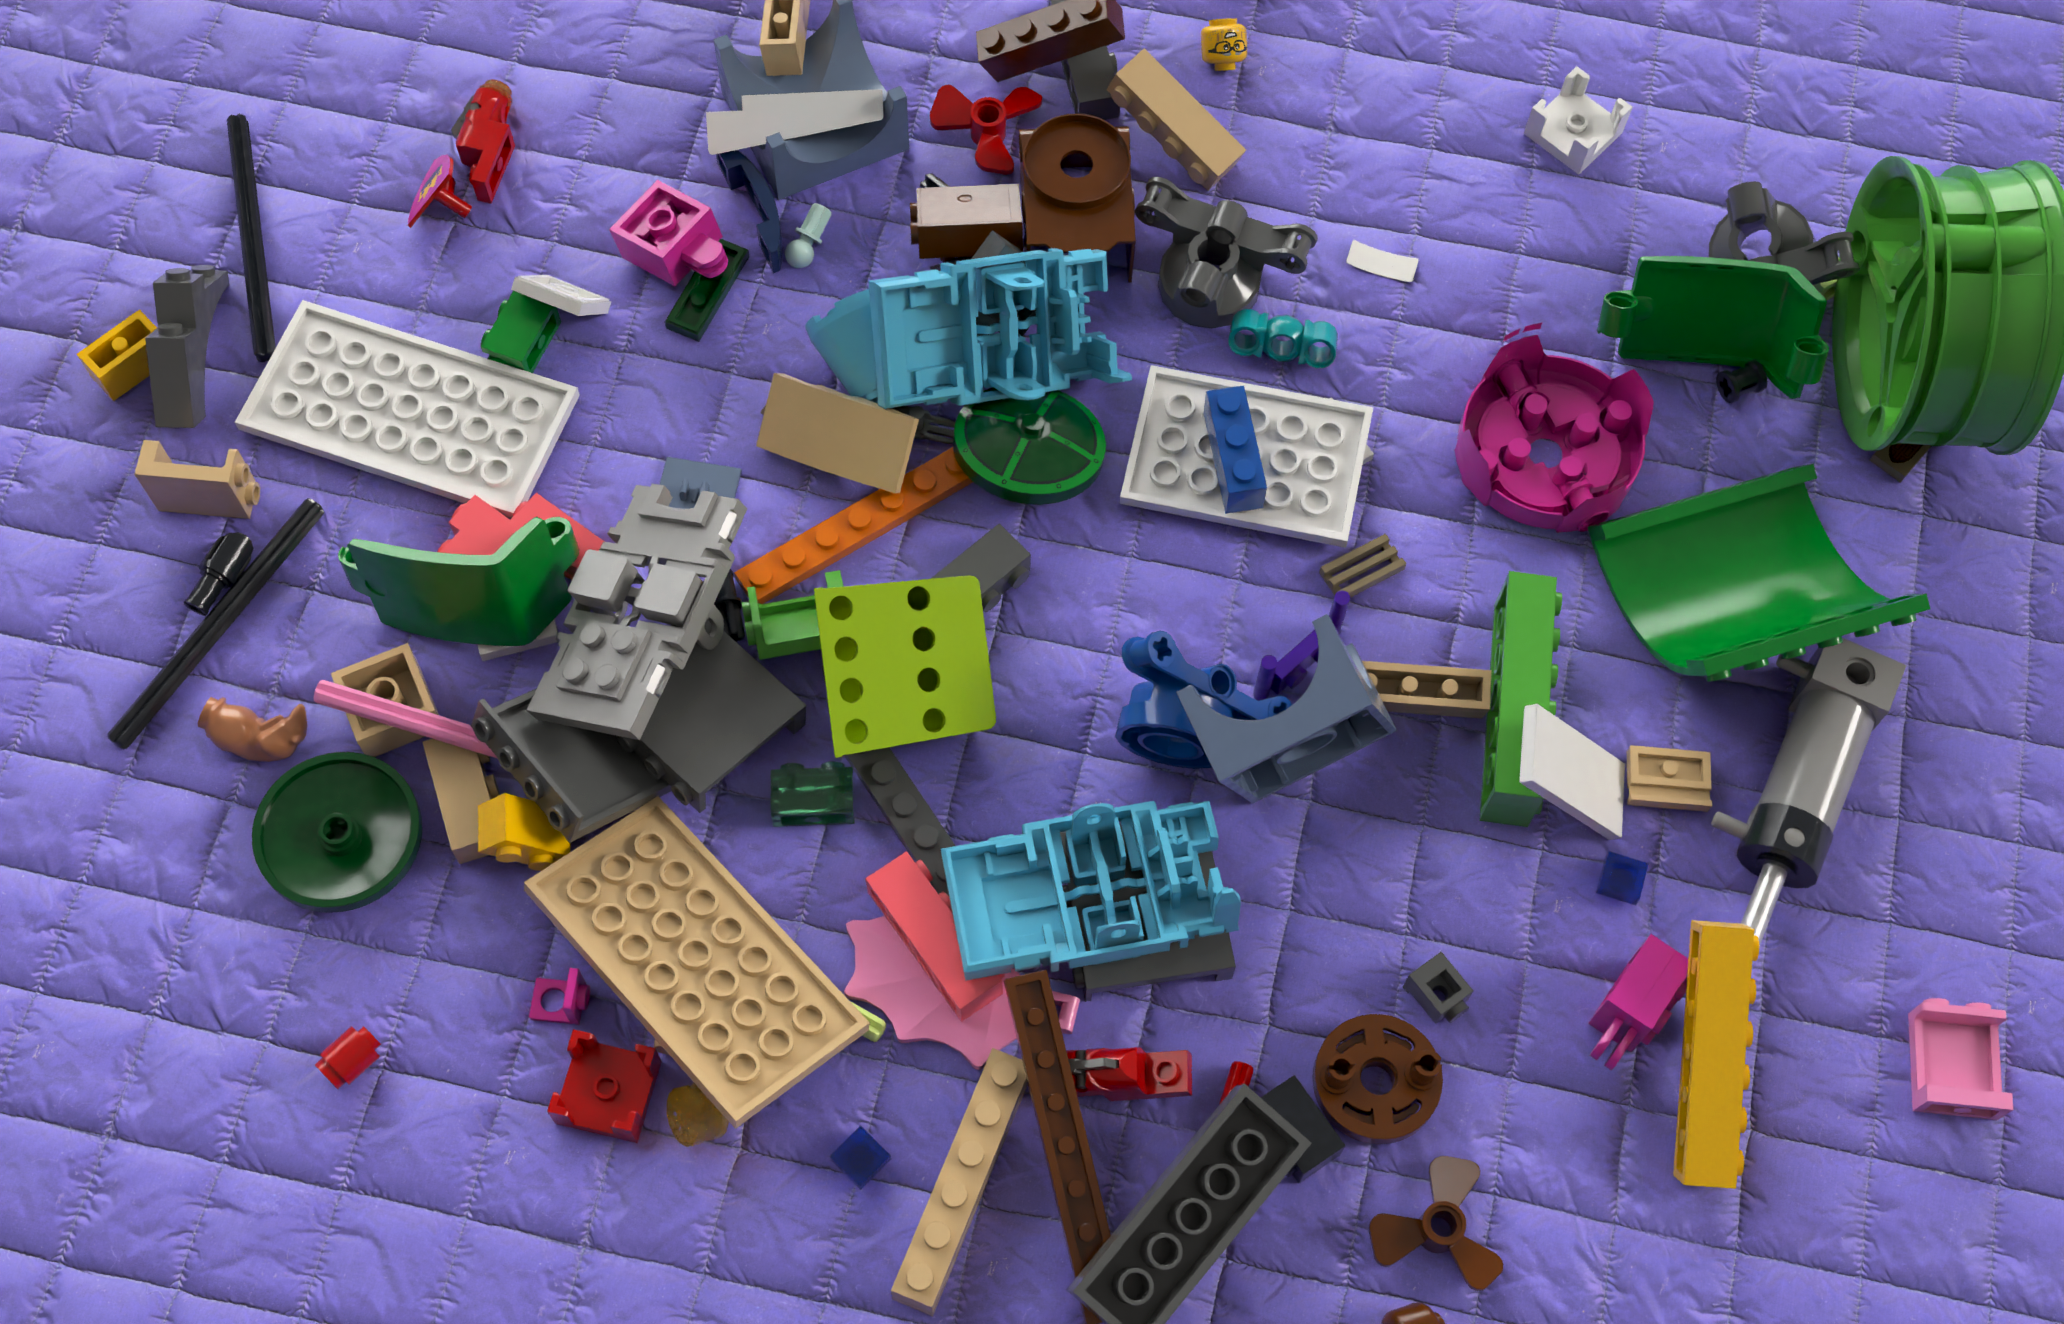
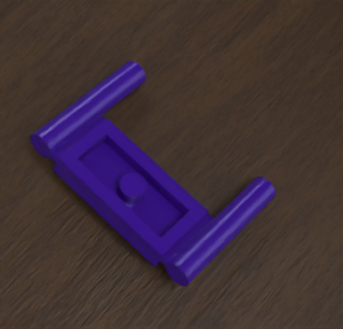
M1343 590L1336 592L1329 612V617L1338 634H1340L1350 602L1349 593ZM1315 630L1278 662L1273 655H1265L1262 658L1253 691V696L1257 701L1268 699L1270 689L1278 695L1287 686L1291 689L1295 688L1307 675L1308 671L1306 669L1315 661L1318 663L1319 646Z

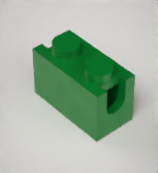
M513 291L509 299H505L501 303L498 310V318L493 327L487 329L483 334L481 340L482 352L489 354L488 359L533 373L561 324L557 307Z

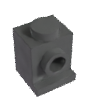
M1442 952L1409 974L1403 985L1404 990L1412 994L1435 1024L1443 1018H1446L1451 1023L1469 1009L1465 1002L1473 993V989ZM1433 991H1441L1445 996V1000L1440 1001Z

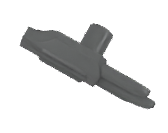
M920 406L892 408L919 419L914 439H927L944 444L953 443V439L950 438H953L954 430L933 426L931 423L954 428L955 421L932 416L929 411L923 410Z

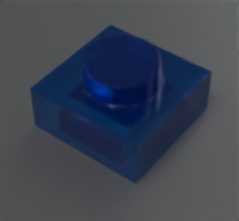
M1608 851L1604 859L1596 893L1636 906L1641 897L1649 863Z
M860 1125L830 1155V1160L861 1190L891 1160V1155Z

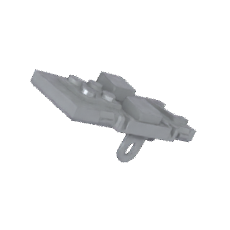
M651 484V487L636 485L631 494L633 499L622 521H618L616 527H610L607 533L615 543L603 542L599 551L589 549L582 558L568 587V592L575 601L563 623L572 634L558 633L556 640L559 642L558 646H560V649L549 671H545L526 711L537 720L640 740L673 668L684 669L696 642L703 649L711 650L721 640L724 620L714 602L735 559L734 554L729 548L747 511V508L739 499L718 496L715 492L702 491L694 508L669 507L673 497L664 485ZM634 566L642 568L649 566V575L646 581ZM699 577H705L704 582ZM632 584L642 585L640 589L631 587ZM629 603L633 605L632 613L625 616ZM642 614L646 619L676 625L680 627L645 622L640 620L638 621L636 627H630L629 625L631 622L638 620L640 615ZM707 619L712 625L710 634H708L705 630V622Z

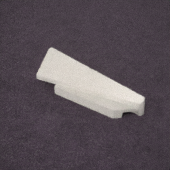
M882 89L743 95L742 111L706 112L708 151L711 155L763 145L766 144L767 136L780 132L783 140L882 120L884 117Z

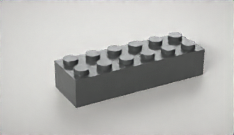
M1246 1084L1235 1086L1066 1290L1104 1324H1165L1312 1143Z

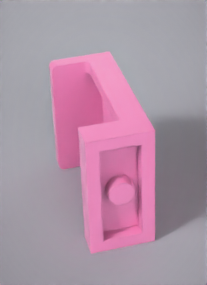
M1930 998L1924 1000L1908 1013L1913 1111L1998 1120L2013 1110L2012 1093L2002 1092L1998 1029L1999 1025L2006 1021L2005 1010L1991 1009V1005L1987 1003L1977 1002L1958 1006L1949 1005V1001L1946 999Z

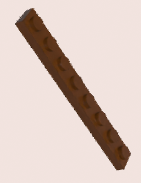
M1046 969L1005 979L1004 986L1075 1280L1111 1234ZM1080 1303L1085 1324L1103 1323Z

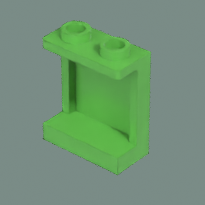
M840 570L825 573L827 588L844 587ZM755 586L747 587L749 601L742 602L748 645H757L759 660L821 649L815 595L759 604Z

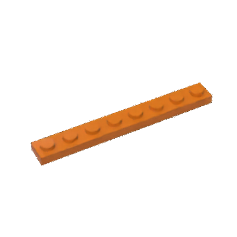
M952 447L906 473L900 493H893L883 489L873 492L734 572L735 579L747 597V587L755 586L757 601L759 604H764L970 485L973 481L968 478L959 466Z

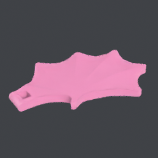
M885 916L871 920H852L846 923L847 933L855 947V971L844 990V995L847 999L865 1001L883 1011L891 1022L900 1043L925 1040L943 1043L961 1053L974 1069L981 1070L985 1066L992 1048L1000 1051L1017 1039L1004 986L1005 979L1021 976L1014 968L1011 969L1010 973H1005V977L1001 979L1003 994L961 1022ZM1052 991L1055 1005L1061 1006L1058 1018L1063 1034H1072L1080 999L1073 995Z

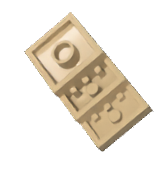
M774 373L756 446L837 476L889 492L900 493L919 419L891 408L884 409L878 406V403L862 397L849 396L823 385H813L783 373Z

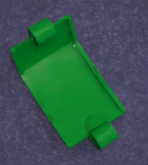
M1642 256L1638 259L1632 289L1605 294L1597 327L1598 334L1601 332L1609 337L1620 338L1618 354L1623 359L1697 362L1744 367L1748 361L1755 359L1763 366L1767 378L1790 399L1801 397L1804 384L1812 385L1821 380L1829 352L1828 344L1818 335L1827 300L1805 276L1790 266L1738 259L1693 256Z
M534 517L517 530L492 555L440 553L352 539L347 544V547H341L338 552V558L351 587L355 591L371 598L380 621L385 625L409 633L445 641L492 646H525L533 642L572 600L563 573L579 556V547L571 524L567 519L551 517L543 520Z

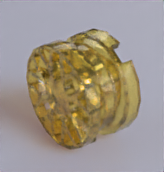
M695 1083L691 1086L684 1085L673 1088L669 1093L667 1099V1118L672 1133L679 1143L686 1147L701 1144L704 1140L710 1141L721 1138L726 1133L729 1121Z

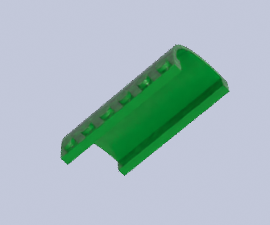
M1814 464L1792 467L1587 526L1593 548L1609 589L1624 618L1641 643L1658 661L1672 671L1688 676H1706L1707 682L1732 676L1730 669L1743 666L1744 670H1753L1769 665L1768 658L1780 655L1781 659L1806 654L1805 647L1816 643L1818 648L1843 643L1842 636L1854 632L1855 637H1862L1880 631L1879 625L1891 621L1892 626L1911 623L1917 620L1916 613L1930 610L1931 608L1927 593L1906 594L1892 599L1877 593L1866 585L1845 563L1827 536L1804 483L1817 479Z

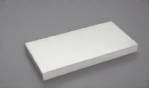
M1539 704L1525 706L1519 782L1608 840L1622 838L1625 763Z

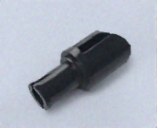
M239 532L228 533L213 543L198 567L202 577L189 597L184 601V605L199 615L206 616L222 589H228V587L231 588L249 564L253 552L252 541L246 535Z

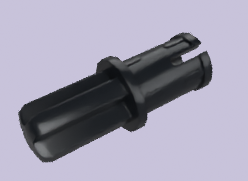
M730 569L714 605L723 616V631L737 642L745 637L740 613L742 599L737 597L733 571Z

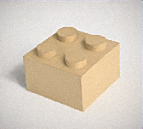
M408 643L331 673L336 684L439 715L420 666ZM346 712L355 739L365 755L376 757L425 737Z

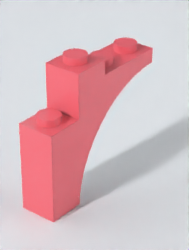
M535 493L528 502H522L514 511L511 519H508L481 498L474 495L467 503L461 504L454 511L452 519L449 521L454 537L446 540L437 552L492 555L517 530L534 517L543 520L551 517H562L570 522L579 547V556L563 573L566 578L572 580L585 552L589 549L599 551L602 543L605 541L538 493Z

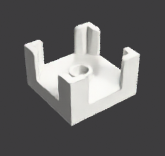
M1576 66L1565 77L1560 94L1545 107L1546 101L1541 99L1532 107L1524 135L1579 175L1623 133L1633 107L1623 99L1618 98L1612 113L1608 112L1584 94L1590 76Z

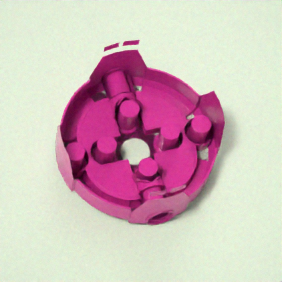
M1542 323L1525 326L1523 332L1540 329ZM1517 329L1504 337L1503 342L1515 335H1518L1520 329ZM1538 335L1513 341L1500 348L1466 404L1454 450L1456 462L1462 475V482L1484 506L1490 505L1499 513L1519 523L1538 528L1555 529L1557 533L1576 530L1580 532L1588 531L1587 526L1605 522L1608 517L1619 509L1639 473L1645 455V437L1648 433L1654 405L1650 391L1635 369L1616 378H1611L1601 370L1582 361L1568 357L1546 355ZM1538 439L1553 440L1562 450V460L1557 466L1547 468L1544 462L1533 463L1529 456L1531 444Z

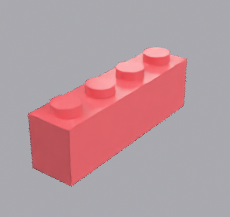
M906 851L865 878L868 894L961 1022L1003 994L1001 979L1005 977L1004 974L965 981L949 896L944 891L939 894L930 883L933 881V877L922 860L919 859L914 862Z

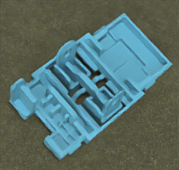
M1051 248L1048 249V252L1036 250L956 261V265L948 262L941 263V271L936 269L914 272L915 276L906 275L870 280L869 294L878 406L887 409L919 403L931 405L947 402L948 399H950L951 403L959 406L1005 398L1033 400L1045 396V392L1070 388V379L1082 381L1096 378L1110 384L1132 380L1129 372L1117 368L1116 342L1107 340L1106 334L1100 331L1085 333V323L1091 322L1090 316L1084 315V303H1088L1090 300L1089 296L1083 295V292L1108 291L1106 251L1082 249L1068 251L1069 255H1063V250ZM1024 307L1029 310H1035L1036 308V316L1028 317L1024 321H1018L1016 310L1023 309ZM978 311L983 314L1000 313V323H994L990 326L976 325ZM1037 324V333L1029 334L1030 343L1026 341L1025 337L1018 334V329H1027L1031 325ZM977 333H978V334H989V335L977 336ZM983 387H994L997 390L983 392Z
M1155 801L1115 808L1113 805L1105 803L1092 804L1076 810L1071 816L1023 824L1022 834L1014 836L1009 834L988 838L987 841L942 848L941 857L965 981L1010 973L1013 968H1015V971L1040 967L1041 963L1043 966L1050 965L1051 972L1059 971V963L1068 962L1069 969L1136 958L1142 955L1169 951L1171 942L1178 941L1180 948L1188 947L1189 939H1195V935L1205 937L1224 933V930L1226 933L1238 931L1241 907L1239 894L1233 888L1223 887L1218 867L1210 869L1208 889L1206 890L1198 853L1218 850L1219 837L1210 801L1176 804L1157 810ZM1066 831L1065 843L1073 881L1076 886H1079L1069 892H1064L1062 884L1070 883L1060 832ZM1122 832L1128 853L1131 871L1142 869L1144 878H1123L1125 876L1126 869V852ZM1098 883L1097 885H1093V886H1089V885H1088V884ZM1125 887L1136 889L1146 887L1147 893L1138 895V901L1148 940L1143 941L1144 934L1136 897L1131 896L1130 900L1114 902L1113 891ZM1100 894L1102 905L1086 907L1082 910V924L1088 951H1086L1076 906L1067 908L1066 901L1077 899L1082 895Z

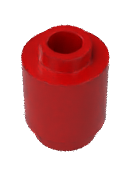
M350 1026L320 1053L322 1058L315 1066L339 1089L345 1083L350 1085L380 1057L375 1050L381 1044L364 1026L359 1031Z

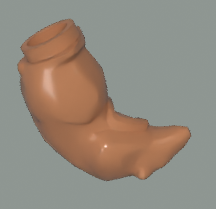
M210 697L203 707L198 720V727L205 729L206 736L218 748L244 759L258 762L278 761L290 757L295 752L296 747L305 739L308 726L306 710L302 704H298L288 717L284 718L282 715H278L265 721L247 707L227 704L224 697L219 700Z

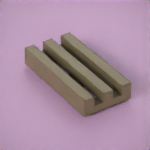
M1386 533L1320 567L1319 574L1334 596L1336 592L1343 590L1348 592L1351 598L1405 570L1407 563L1403 558L1399 559L1397 556L1398 551L1395 546H1390V539ZM1382 550V552L1376 554L1375 556L1347 569L1346 571L1334 577L1332 576L1333 574L1351 566L1352 564ZM1386 560L1391 563L1343 589L1339 587L1340 584L1367 572Z

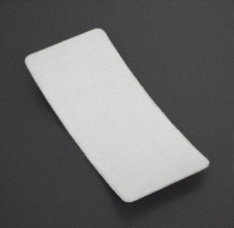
M1356 240L1352 241L1346 260L1348 264L1361 270L1406 282L1413 281L1419 261L1417 258L1385 252Z

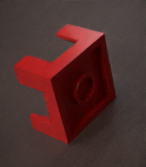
M573 1029L567 1051L572 1059L560 1095L558 1092H553L547 1110L554 1123L638 1143L662 1063L656 1048L635 1044L636 1052L598 1043L594 1034Z

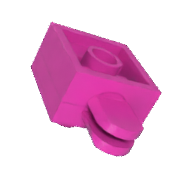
M659 180L609 229L623 259L673 286H676L691 270L707 278H713L724 272L728 266V258L723 245L718 242L723 236L711 207Z
M1650 934L1630 959L1588 1024L1603 1033L1589 1056L1598 1060L1611 1040L1615 1041L1618 1044L1604 1064L1605 1067L1612 1070L1626 1050L1632 1052L1640 1042L1648 1045L1667 1023L1672 1014L1670 1011L1673 1006L1686 993L1688 958Z

